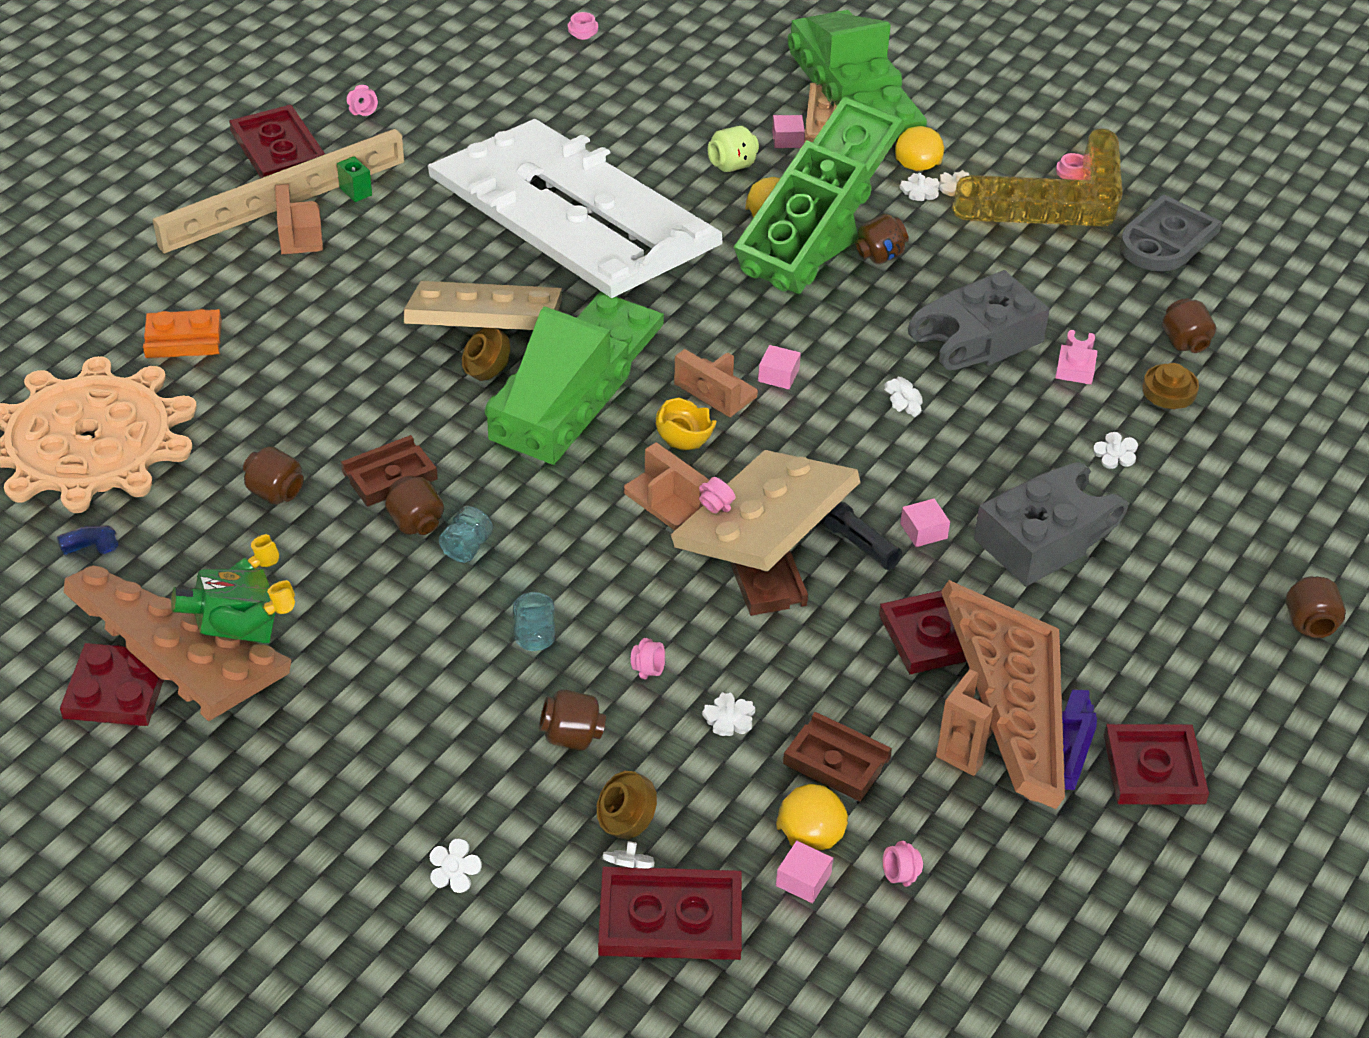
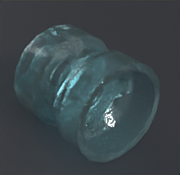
M470 506L462 507L454 516L452 525H448L439 536L441 549L446 555L458 562H470L478 553L480 544H483L492 534V522L481 510Z
M530 592L521 595L514 602V638L521 648L529 651L543 650L549 647L555 640V605L549 596L539 592Z

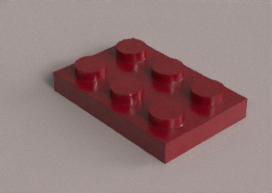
M291 104L229 120L231 133L260 178L325 155Z
M635 867L602 868L598 956L741 960L742 871Z

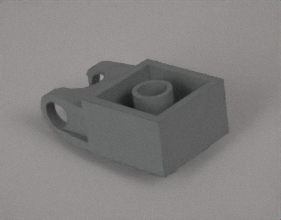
M1003 270L951 291L922 307L909 322L908 334L918 342L933 340L946 342L940 349L939 363L945 369L957 370L981 362L989 366L1043 343L1050 308L1007 271ZM930 318L927 326L918 330L922 322ZM955 350L954 357L949 359L951 353Z
M1072 463L1038 475L979 505L974 540L1026 587L1085 556L1090 546L1111 532L1122 521L1128 509V502L1118 494L1096 497L1082 492L1089 483L1091 470L1083 463Z

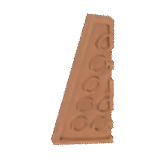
M92 565L65 578L64 594L89 616L101 617L105 621V630L112 636L121 635L126 640L125 648L161 680H172L178 685V695L186 702L195 700L201 706L200 714L208 721H211L290 673L291 659L276 652L272 647L261 645L254 641L204 635L199 632L194 614L172 613L171 599L159 597L141 588L137 583L123 580L109 573L103 567Z
M948 580L941 593L970 669L978 672L976 687L983 704L993 708L990 725L1015 792L1024 795L1031 801L1040 802L1057 809L1065 798L1059 629Z

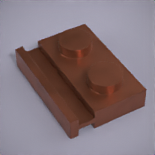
M412 435L341 461L342 473L344 476H348L350 484L367 507L386 500L390 486L402 477H424L430 482L438 479L436 466L419 445L416 446Z
M790 550L768 571L730 562L750 616L790 609L791 604L800 603L801 607L807 606L808 593Z
M814 712L809 724L804 725L784 752L783 764L861 802L881 773L884 764L889 762L892 748Z

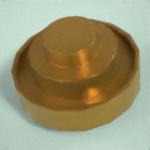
M482 328L469 339L463 351L462 367L465 373L479 381H485L501 372L507 366L511 350L508 336L497 328Z
M1180 364L1155 365L1148 369L1144 376L1143 393L1149 401L1157 406L1167 409L1186 408L1193 404L1197 397L1199 381L1191 371Z
M623 771L615 774L606 782L598 798L597 819L600 827L608 834L622 839H630L641 834L653 819L657 806V792L653 783L647 777L633 771Z

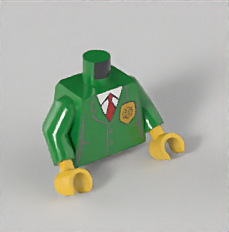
M268 534L258 536L251 543L254 556L248 560L244 557L230 569L200 570L197 575L195 588L174 587L171 597L172 613L194 614L199 632L204 635L270 643L275 612L278 614L288 613L295 605V593L289 581H280L270 587L264 569H256L259 566L270 567L278 562L279 551L275 542H272Z

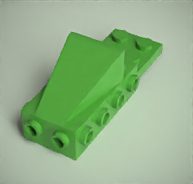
M849 10L792 20L791 33L788 34L790 53L812 83L822 85V92L828 101L831 102L832 106H834V102L838 106L842 98L847 97L900 118L904 124V129L900 135L911 127H926L927 119L901 88L902 75L887 57L891 27L888 21L854 16Z
M843 97L814 141L806 140L735 244L734 249L741 270L752 278L760 277L771 282L774 287L786 292L790 290L800 295L806 285L814 281L818 267L855 243L858 239L854 213L859 205L864 204L871 193L869 180L904 129L903 120Z
M601 291L577 318L544 306L540 310L518 372L512 374L508 378L506 385L496 396H492L486 404L485 416L487 417L488 440L555 465L626 381L631 370L632 361L663 326L664 314L618 297L610 298Z

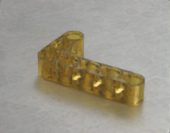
M1102 128L1092 131L1089 135L1083 157L1084 180L964 176L959 179L956 185L952 205L953 213L958 218L969 221L1087 226L1110 225L1116 219L1123 194L1118 137L1108 129Z

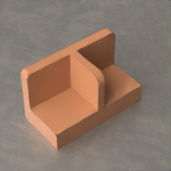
M289 184L275 185L277 226L281 254L322 251L323 242L319 205L314 201L291 203Z
M686 349L675 356L674 384L728 417H732L757 398L758 394L756 388L733 375L734 356L730 353H725L713 363L705 358H699Z
M655 442L645 449V472L624 485V494L670 528L676 530L703 506L699 500L701 496L699 486L702 483H707L709 479Z
M969 669L945 700L936 757L975 776L983 765L987 739L993 733L990 725L993 708L974 698L978 672Z

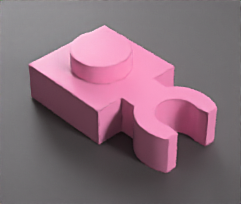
M1070 330L1067 335L1066 345L1061 344L1055 378L1092 385L1097 358V350H1093L1095 335L1089 333L1087 340L1080 341L1074 337L1075 330Z

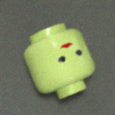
M744 126L718 130L714 133L708 144L710 161L724 172L750 167L754 163L756 153L759 150L756 136Z

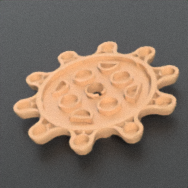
M98 356L85 361L81 373L77 377L68 380L57 379L50 372L44 370L31 372L24 380L26 388L30 391L29 398L19 404L0 403V430L5 432L0 438V468L16 469L13 476L4 483L5 494L13 502L22 503L42 491L62 492V504L72 513L86 511L95 493L106 492L113 487L123 489L132 497H143L149 493L152 486V476L147 471L150 465L160 461L182 462L189 458L193 447L191 440L186 436L172 433L170 429L194 417L197 409L196 401L194 398L185 395L173 398H162L156 395L163 387L166 377L165 371L157 366L145 367L130 377H117L111 373L110 360ZM89 432L91 434H94L95 437L92 438L91 435L82 436L81 434Z

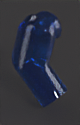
M108 525L84 526L57 536V541L63 555L94 544L97 545V550L101 554L112 552L119 546V542L115 538L116 531Z

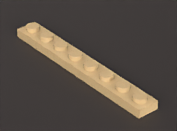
M396 129L387 131L153 218L157 245L165 254L277 211L275 185L289 184L291 203L301 202L338 188L337 163L353 156L370 170V175L404 163L402 134Z

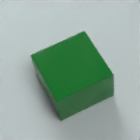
M354 156L337 163L339 188L354 202L372 196L370 170Z

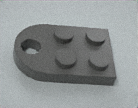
M1163 194L1125 227L1120 249L1123 256L1129 262L1140 268L1151 271L1174 270L1184 265L1220 232L1222 221Z

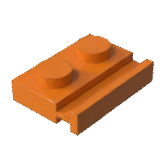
M220 309L146 313L145 344H143L145 358L220 354L219 344L222 323Z

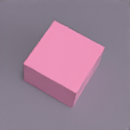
M773 115L772 134L774 148H801L804 145L805 130L802 115Z
M769 345L759 364L758 382L790 389L800 368L801 353Z
M935 499L902 507L900 524L915 547L948 539L950 521Z
M796 841L777 869L776 886L813 904L832 873L833 857Z

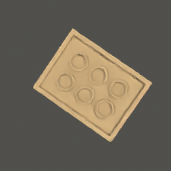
M420 281L404 308V324L533 330L540 310L544 306L559 310L562 302V288Z
M764 450L727 483L736 496L735 500L730 504L731 510L724 512L720 509L718 513H712L702 506L671 534L674 547L768 571L860 483L858 470L815 461L806 457H796Z

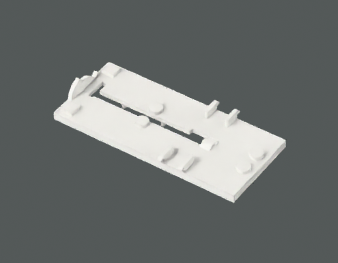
M536 119L510 130L498 132L494 137L470 144L468 148L428 165L431 178L610 298L628 291L722 244L721 231L607 163L605 156L611 153L608 149L601 147L589 152L586 150L585 143L590 142V139L585 135L569 140ZM537 175L546 181L547 188L555 187L584 206H574L547 188L542 191L530 184L532 177ZM595 212L628 233L629 240L638 239L652 248L651 251L644 256L643 249L588 214Z

